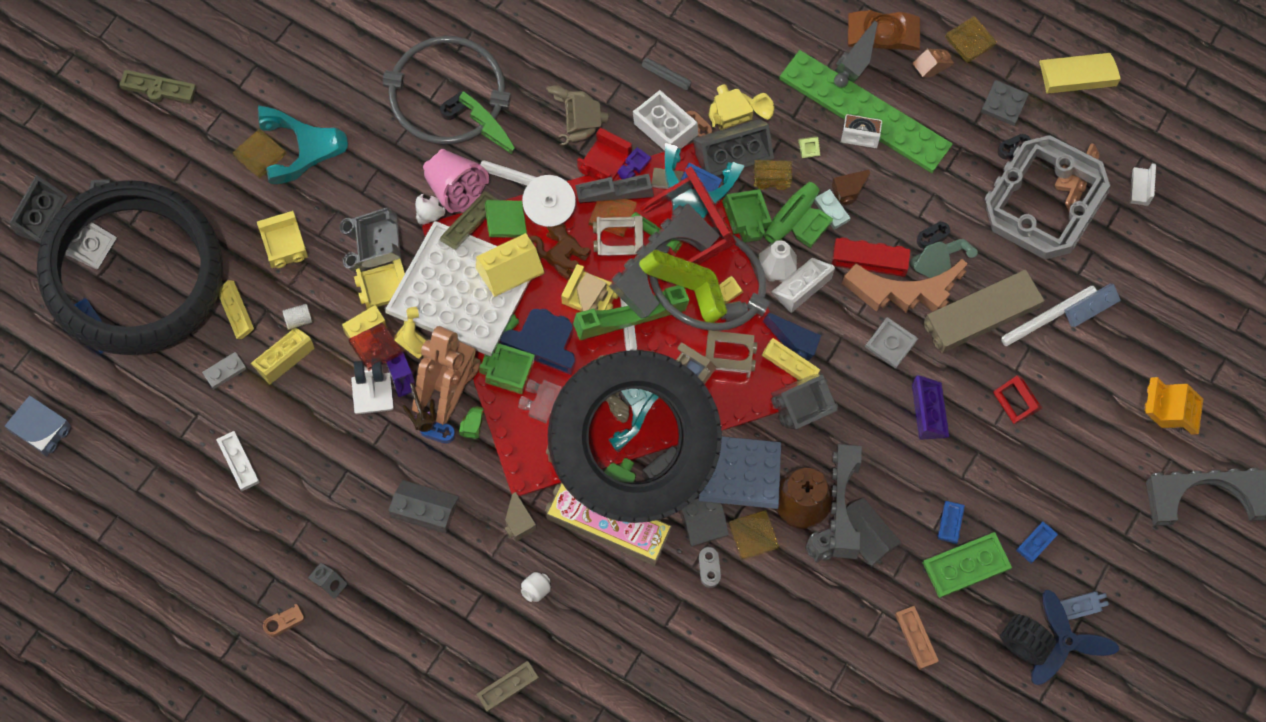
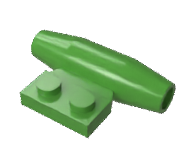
M812 182L805 184L790 197L774 216L764 234L765 239L769 243L780 241L789 232L793 231L796 239L812 248L832 224L833 218L820 209L811 208L820 192L817 185Z

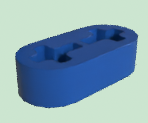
M436 422L432 428L434 430L428 432L420 431L423 437L445 444L451 443L455 438L454 428L449 424L442 425ZM449 430L450 435H447L446 438H444L443 434L440 433Z

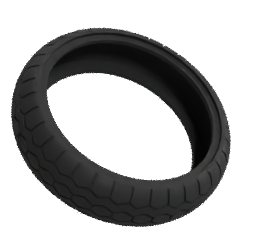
M124 180L110 182L93 187L73 198L55 215L48 225L41 240L37 257V280L40 293L48 311L56 322L81 343L103 352L119 355H140L168 348L190 335L205 320L214 306L220 291L223 275L220 244L213 227L205 215L190 200L174 190L145 181ZM125 210L148 211L164 216L176 223L188 234L195 244L200 256V271L192 292L175 311L153 323L123 327L106 324L91 318L72 303L62 287V265L69 245L84 227L104 215Z

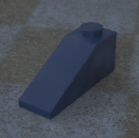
M768 313L763 322L784 346L807 361L814 356L821 335L774 314Z

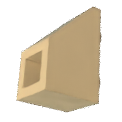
M589 273L585 274L577 286V296L582 311L593 308L597 310L600 300L603 301L608 293L606 282Z

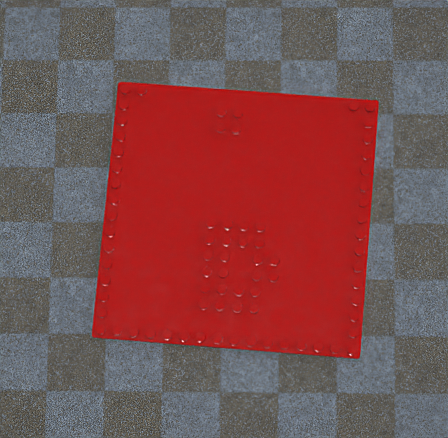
M694 143L685 145L679 153L681 160L676 164L675 170L684 172L688 163L701 168L695 154ZM665 152L650 156V163L640 173L634 170L635 176L649 174L652 184L654 168L665 169ZM617 174L613 181L622 179L619 177V174ZM587 175L566 181L574 191L575 207L571 216L563 223L566 226L567 233L574 237L582 248L588 247L591 251L585 261L575 255H572L569 259L571 261L576 260L579 265L583 266L584 272L609 282H613L611 279L618 272L622 273L625 269V263L631 258L634 259L637 255L598 256V252H594V240H597V233H593V222L597 221V217H631L637 212L661 229L660 225L667 218H672L671 200L647 213H643L640 209L650 199L667 189L652 187L654 197L579 202L575 185L596 181L595 178ZM523 195L509 198L504 201H522L523 205ZM721 199L716 204V207L733 234L722 202L723 199ZM523 208L527 236L540 237L544 243V251L548 252L558 242L547 237L546 234L549 233L547 227L533 222ZM463 213L436 221L450 227ZM708 213L704 220L711 227L718 228L710 213ZM487 218L470 234L495 246H500L517 238L489 237ZM434 221L422 226L425 237ZM634 227L605 228L600 234L601 242L606 246L635 245ZM643 231V245L646 246L650 242L648 238L651 235ZM739 233L733 234L734 236L741 239ZM718 237V239L711 246L720 242L724 238ZM683 241L680 249L675 254L678 258L687 261L701 253V251ZM735 244L700 264V266L708 268L715 273L719 285L730 276H733L743 293L728 303L741 301V303L746 302L748 304L753 293L758 294L759 283L750 260ZM540 256L539 259L544 274L530 280L513 313L519 320L518 325L513 330L518 332L522 330L530 311L533 309H546L555 316L568 318L572 323L573 335L566 350L573 353L575 358V368L572 375L534 361L523 394L485 383L486 375L479 373V371L472 378L511 495L516 492L518 497L561 483L552 463L548 461V454H546L549 417L560 390L580 368L599 356L626 351L623 328L587 339H579L573 323L576 313L582 311L562 304L561 295L569 280L562 277L546 259ZM665 280L659 284L662 292L666 288L677 286ZM649 283L650 289L653 295L655 296L652 286ZM684 287L689 303L686 311L682 313L693 319L706 322L702 317L695 291ZM619 296L617 299L614 298L612 309L621 307ZM768 307L763 316L756 313L753 318L743 325L721 331L754 335V342H757L756 354L752 356V360H756L755 371H751L750 378H747V373L715 369L705 383L718 409L721 431L779 413L778 408L775 409L772 404L771 398L773 396L771 393L797 381L794 376L762 356L772 338L781 343L763 322L766 315L770 313ZM673 315L665 316L635 325L637 350L656 352L677 360L681 354L677 348L682 342L705 357L709 330L690 326ZM720 318L714 323H723L725 319L721 320ZM715 341L714 358L742 361L749 357V349L743 344ZM476 351L474 357L480 359L482 364L484 354ZM658 397L647 412L640 431L620 452L614 449L609 439L613 437L615 432L630 429L633 418L632 408L629 406V418L625 423H622L613 415L607 401H604L598 407L592 417L588 437L592 456L602 470L606 469L611 463L621 464L624 458L634 460L678 445L679 432L677 421L670 407L661 398Z

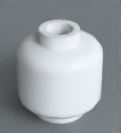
M533 572L521 583L523 597L530 602H539L551 590L548 576L543 573Z

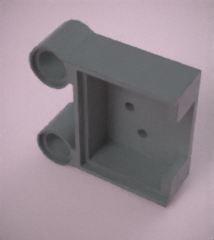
M386 207L353 219L345 218L341 221L340 231L357 241L358 255L349 252L343 258V265L347 269L357 274L356 269H360V272H363L366 269L401 258L397 214Z

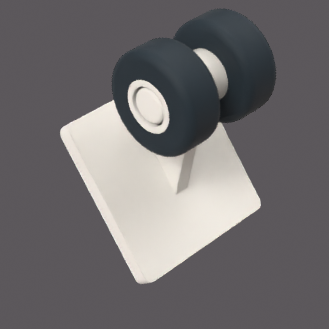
M380 358L372 359L371 365L368 366L364 365L363 360L355 361V377H352L355 414L393 410L390 373H383L382 360Z

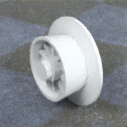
M544 175L537 177L528 184L523 194L525 213L533 222L541 226L552 227L562 224L571 216L575 207V195L572 187L558 176Z

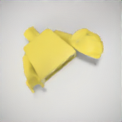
M723 84L717 88L719 95L714 97V103L710 105L709 111L712 127L718 124L719 129L723 130L752 120L754 111L764 119L769 120L774 113V103L766 93H760L752 99L746 94L741 93L739 89L729 91L727 85Z

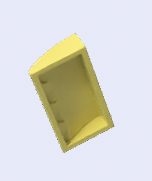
M1111 53L1040 60L1047 94L1117 86L1120 81L1119 71Z

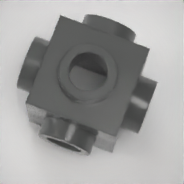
M830 529L821 533L815 532L809 537L806 550L815 562L827 561L833 557V549H830V538L833 537V533Z

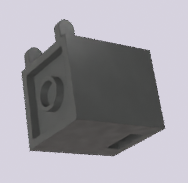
M812 374L771 393L773 396L771 398L772 404L775 409L778 408L780 413L779 420L783 427L798 429L838 410V405L832 398L826 383L828 381L824 378L823 374Z

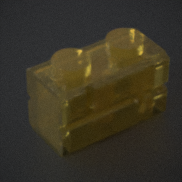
M754 161V187L759 189L776 187L779 190L791 187L792 161Z

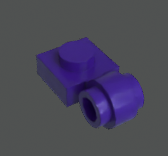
M637 147L626 158L625 163L627 166L622 165L617 174H619L621 179L635 177L636 173H634V170L640 173L650 163L651 157Z

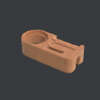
M294 604V608L292 607L280 613V615L276 613L267 618L263 623V629L266 634L275 637L303 623L305 618L298 605ZM273 621L277 622L279 625L278 629L274 632L268 631V624Z

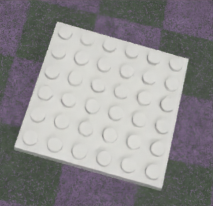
M434 221L387 305L385 313L408 321L406 310L410 307H417L419 318H413L416 326L433 332L437 326H442L457 333L458 341L475 348L476 351L492 356L530 280L494 297L475 267L476 256L497 246L469 235L454 250L440 241V237L449 226Z

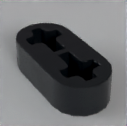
M462 92L441 105V116L444 119L452 120L469 109L459 102ZM445 109H452V113L446 112Z
M1020 134L1003 141L999 145L998 156L1005 160L1013 158L1014 151L1018 147L1019 142L1023 143L1031 140V138L1026 134ZM1004 147L1005 149H1010L1009 153L1007 151H1003Z
M938 222L921 231L917 237V245L925 249L928 245L944 241L950 233L949 225L945 222ZM938 229H940V230H943V229H944V230H945V231H944V234L941 233V232L938 233V234H936V233H937ZM931 236V238L929 239L928 243H927V241H922V238H923V237L926 239V238H929V237Z

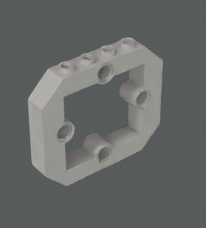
M1050 135L1025 141L1021 147L1018 146L1016 148L1013 160L1007 162L1004 167V174L995 181L994 190L989 191L985 197L986 211L992 231L1043 259L1070 254L1109 193L1110 184L1102 161ZM1036 156L1055 165V173L1060 178H1068L1073 174L1093 184L1083 201H1077L1071 205L1069 212L1070 222L1059 239L1036 228V219L1032 215L1024 214L1017 218L1002 210L1013 192L1021 188L1022 178ZM1063 164H1066V165H1068L1069 167H1068V168H1062V167H1060V166L1063 165ZM1015 177L1017 180L1010 181L1009 178ZM1081 211L1083 212V215L1078 216L1075 214V212ZM1024 224H1029V225H1031V228L1026 229V228H1023L1022 226H1023Z

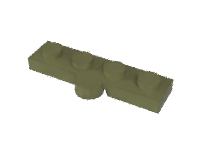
M130 70L124 71L119 85L124 90L148 94L150 101L154 103L160 102L163 98L192 103L197 88L192 83Z

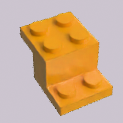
M1158 377L1150 378V385L1147 387L1148 399L1145 403L1146 414L1161 428L1184 427L1191 435L1199 434L1203 398L1189 384L1166 385Z

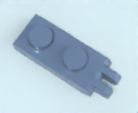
M1098 591L1060 600L1068 620L1103 611L1102 607L1109 605L1108 601L1100 602V599L1106 598L1107 595L1106 593L1098 594Z

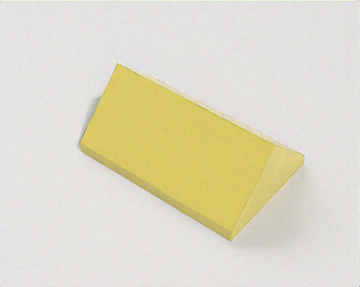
M294 328L251 362V364L270 385L315 348L308 335Z

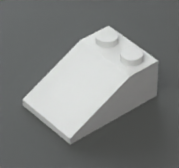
M91 222L73 239L65 255L98 269L117 237Z

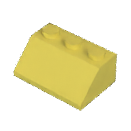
M526 233L476 256L475 268L494 297L544 274L536 247Z

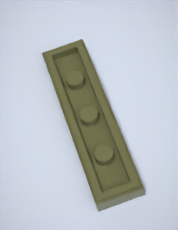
M484 191L443 233L440 241L456 250L487 218L485 201L498 199Z

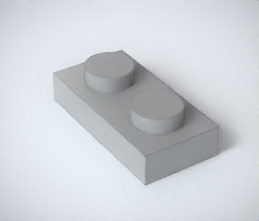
M234 352L202 373L214 390L245 371L246 367L237 353Z

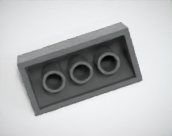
M761 119L693 138L695 154L701 168L715 176L723 174V170L727 168L728 162H735L748 167L774 159L769 124Z

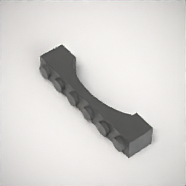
M838 444L837 451H833L832 463H836L835 468L832 469V480H835V485H832L831 497H835L834 502L831 503V514H834V520L831 519L830 531L834 532L833 537L830 538V549H833V557L857 559L860 550V532L855 531L846 511L845 488L854 473H859L862 446Z

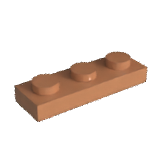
M915 606L897 612L895 616L919 670L938 663L939 660Z

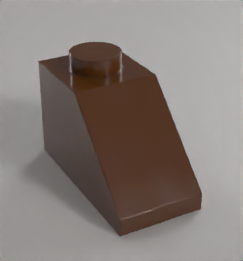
M869 169L833 179L832 188L835 197L841 205H850L857 200L868 181Z

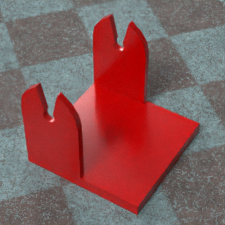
M689 167L685 170L688 175L686 179L650 199L640 209L643 213L650 212L695 187L724 237L720 242L687 260L700 265L736 244L737 241L694 169Z

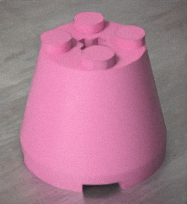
M445 149L439 150L436 155L423 165L426 181L441 205L450 213L465 212L481 195L485 184L489 183V175L484 167Z

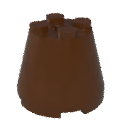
M802 468L788 473L779 481L778 509L775 510L788 525L801 529L812 528L828 516L833 497H831V488L823 473L812 468Z

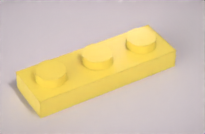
M228 280L220 287L218 296L236 338L243 339L254 330V327L234 281Z
M774 338L770 340L762 356L798 380L812 374H818L820 371L819 368Z

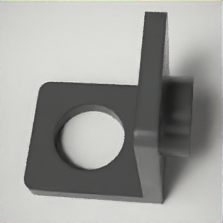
M322 563L308 577V579L322 587L334 599L347 585L334 570ZM335 580H338V588L334 591H331V583Z

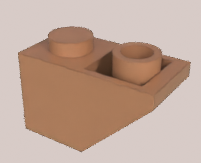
M926 49L912 64L922 77H932L952 66L954 62L951 60L950 53L946 50Z

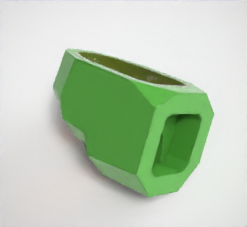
M476 406L469 409L468 414L463 417L459 431L461 436L473 439L479 438L484 412L482 407Z

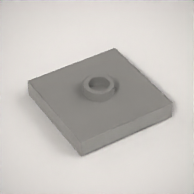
M887 317L867 342L865 348L896 369L918 341V338Z

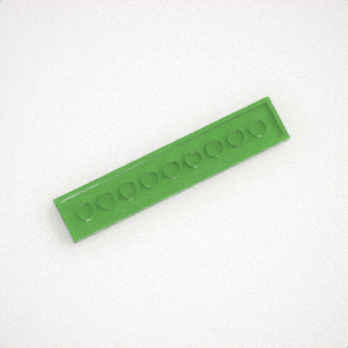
M801 50L798 51L780 75L779 79L844 120L846 114L881 120L880 142L930 173L935 171L952 147L951 142L850 80L847 86L843 88L837 87L834 83L837 72Z

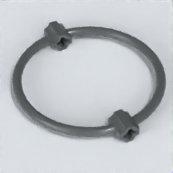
M434 37L410 48L399 59L393 71L386 70L383 76V87L389 88L388 94L392 111L399 123L408 132L427 142L456 144L481 134L483 126L479 125L470 132L458 136H433L412 126L399 109L396 89L401 90L404 83V73L400 72L413 55L424 48L443 43L464 45L480 53L490 63L497 78L498 90H493L490 97V106L494 107L490 114L494 119L498 116L501 108H509L511 93L505 92L502 70L496 59L484 47L462 37Z
M712 227L720 235L719 237L724 238L718 228ZM734 236L737 241L735 245L749 257L756 270L759 290L758 294L753 293L747 304V308L750 310L740 318L729 322L709 323L685 315L668 301L659 286L657 278L649 275V279L659 302L680 321L704 330H729L748 322L756 313L763 316L770 304V301L765 299L766 277L759 259L747 244ZM672 240L664 241L655 250L667 253L670 247L666 245Z

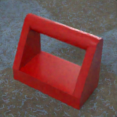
M1017 375L993 392L1013 424L1024 420L1042 409V406L1022 376ZM1013 386H1016L1030 408L1019 416L1016 415L1002 393Z

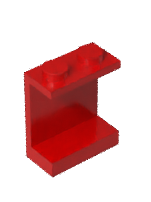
M599 128L596 133L597 141L584 159L578 158L577 167L583 175H589L595 178V180L612 177L613 181L620 167L625 164L626 158L632 153V143Z

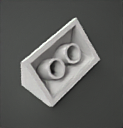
M811 258L787 280L776 287L772 294L792 313L832 279L835 268L831 264Z

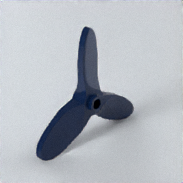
M1051 590L1044 591L1042 597L1043 606L1057 643L1044 664L1034 666L1031 674L1033 684H1044L1052 678L1064 664L1069 651L1075 650L1080 653L1096 656L1112 655L1119 651L1118 644L1111 639L1090 634H1074L1071 631L1066 612L1059 598Z

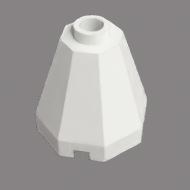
M775 241L759 253V261L768 281L775 282V280H780L779 282H784L797 270V255L785 241Z

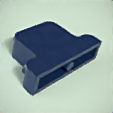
M546 309L531 310L520 332L507 330L500 339V344L534 354V361L572 375L575 368L574 354L566 350L573 335L572 323L568 318L555 316Z

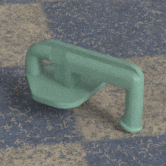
M959 239L947 244L936 242L928 245L921 254L913 257L910 265L915 271L932 278L951 269L949 254L964 249L967 256L973 258L977 256L978 251L965 239Z

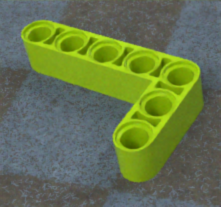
M653 250L640 260V267L646 274L694 290L702 317L706 322L714 323L727 314L717 277L712 270L659 250Z

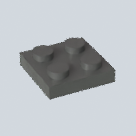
M995 80L981 113L1015 126L1029 94Z

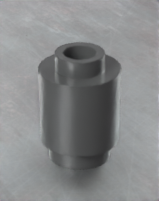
M741 301L725 304L727 314L721 317V320L725 319V322H729L748 312L746 302L741 303Z

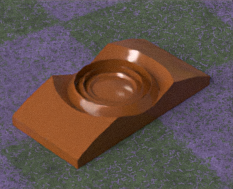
M872 10L848 14V47H854L870 25L876 21L877 28L873 48L920 50L919 16L904 12L883 14Z

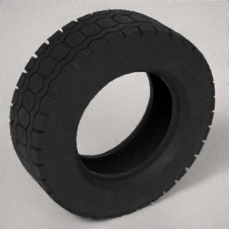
M643 350L621 351L604 355L580 368L560 390L552 407L547 433L551 462L566 490L591 511L612 520L628 523H643L663 519L689 505L703 491L711 479L719 460L722 443L718 409L705 384L693 371L679 361L663 354ZM627 389H642L661 398L673 412L679 432L677 450L669 465L657 476L636 483L621 482L604 473L592 456L588 437L589 426L598 407L608 397Z

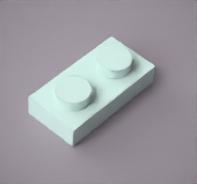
M830 189L817 196L814 200L821 211L833 218L831 226L834 230L850 221L849 215Z

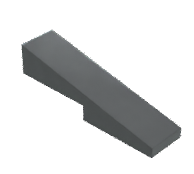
M649 174L612 181V177L575 185L579 202L654 197Z

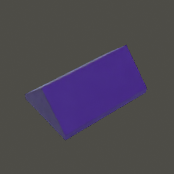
M920 375L916 376L912 384L919 440L949 437L942 382Z

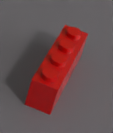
M844 237L836 238L831 265L851 269L855 264H858L869 272L905 277L909 266L910 249H906L903 246H887L884 243L872 244L864 240L852 241Z

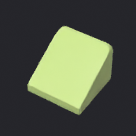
M818 137L798 139L802 158L820 156Z

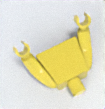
M410 307L406 310L408 321H404V325L395 334L394 340L419 359L423 356L421 348L425 341L429 339L415 329L413 318H419L417 307Z

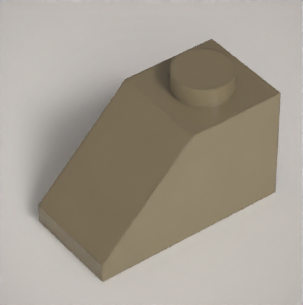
M515 492L510 500L504 530L509 538L513 537L517 542L536 531V524Z

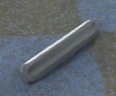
M650 58L643 60V68L685 90H688L691 86V80Z

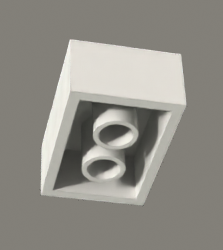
M660 90L633 111L634 124L664 151L665 144L682 149L693 138L698 136V122Z

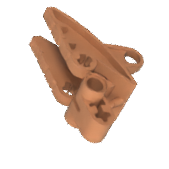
M437 326L434 329L431 340L425 341L421 348V354L425 358L421 360L418 367L417 386L415 389L422 410L427 405L434 389L441 392L436 422L444 425L453 413L465 384L479 371L481 361L474 357L475 348L458 341L457 333L442 326ZM413 400L412 410L419 413L415 400Z

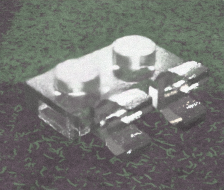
M529 379L526 391L537 393L535 401L521 396L518 408L530 410L528 416L547 423L553 404L562 387L543 380L541 385Z

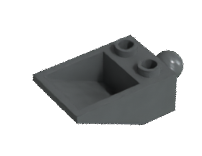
M876 21L870 25L850 52H845L837 61L838 67L835 71L839 74L834 78V83L837 87L843 88L847 86L849 80L854 82L870 63L877 28Z

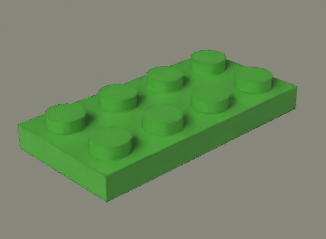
M995 532L922 562L939 599L1012 569Z

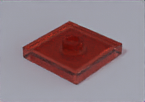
M383 322L349 338V344L360 360L363 361L368 371L372 369L373 364L379 361L381 364H384L402 355L401 348Z

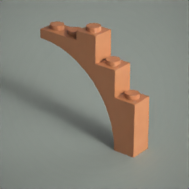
M961 259L948 271L921 281H896L882 278L855 264L844 276L842 284L876 312L880 307L885 308L890 300L905 313L910 308L913 310L919 302L934 312L949 304V301H947L950 296L949 292L955 286L954 282L956 279L961 280L966 274L965 268L968 263Z

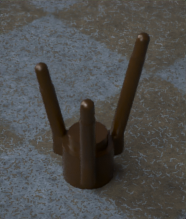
M410 383L419 412L416 416L417 418H414L406 405L402 407L413 422L416 430L421 432L430 431L434 424H436L434 400H430V414L423 411L414 384Z

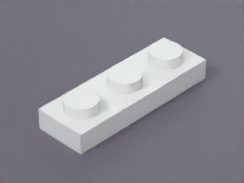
M235 431L216 439L240 490L244 491L258 484L259 480Z

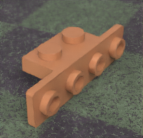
M1090 144L1086 154L1099 159V151L1095 144ZM1064 164L1062 168H1068L1069 166ZM1073 174L1068 178L1058 177L1055 184L1056 190L1070 192L1065 202L1069 212L1071 205L1074 202L1080 201L1082 193L1086 190L1087 181Z

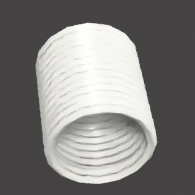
M307 304L283 310L288 329L312 323Z

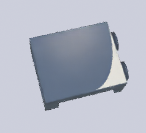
M29 395L5 427L14 436L20 437L47 457L49 453L55 451L57 443L61 438L67 436L71 425L66 419Z

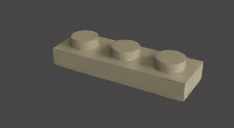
M527 661L477 693L476 696L488 713L537 681L539 677Z

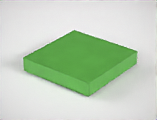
M485 201L489 237H519L526 233L522 201Z

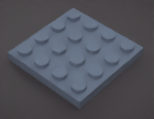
M722 437L721 451L716 469L706 487L699 494V501L778 509L781 442Z

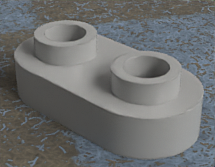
M711 547L702 549L699 554L700 579L702 584L708 588L717 586L721 579L719 555ZM710 554L713 558L708 560L705 555ZM709 573H712L715 577L713 579H709L707 575Z

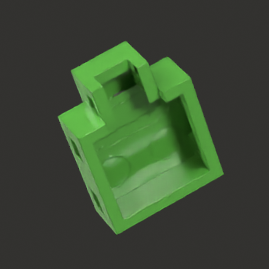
M761 190L727 194L722 202L733 234L740 233L744 243L761 240L765 234L764 229H767L772 222Z
M498 343L492 356L484 354L483 362L479 367V373L486 375L485 383L523 394L535 355Z

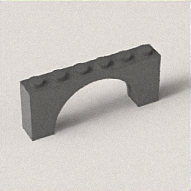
M689 204L679 205L672 212L674 214L671 219L667 218L660 225L662 229L658 233L654 232L648 238L650 242L646 246L642 245L636 251L638 255L625 263V269L622 273L618 272L611 279L613 282L609 287L641 319L648 317L658 306L659 301L650 289L647 274L640 267V260L664 241H684L702 252L708 249L720 236Z
M1250 468L1247 471L1231 469L1228 472L1212 470L1209 473L1193 471L1190 474L1174 472L1171 475L1154 473L1146 481L1153 526L1173 525L1178 520V504L1183 493L1198 485H1215L1228 490L1242 503L1249 521L1266 520V470Z

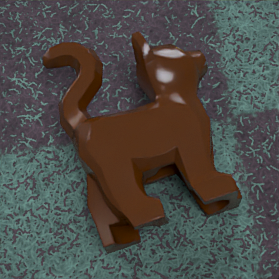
M564 223L547 227L549 233L546 236L558 242L548 252L544 251V243L540 237L530 236L531 242L536 243L538 255L546 259L566 280H569L573 273L569 269H575L576 265H579L576 260L571 261L569 258L575 255L585 261L591 253L588 247L582 248L576 239L567 233Z

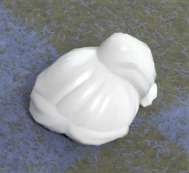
M423 194L417 197L415 207L417 212L416 219L419 224H429L444 216L445 208L439 206L438 198L431 196L428 200L423 198Z

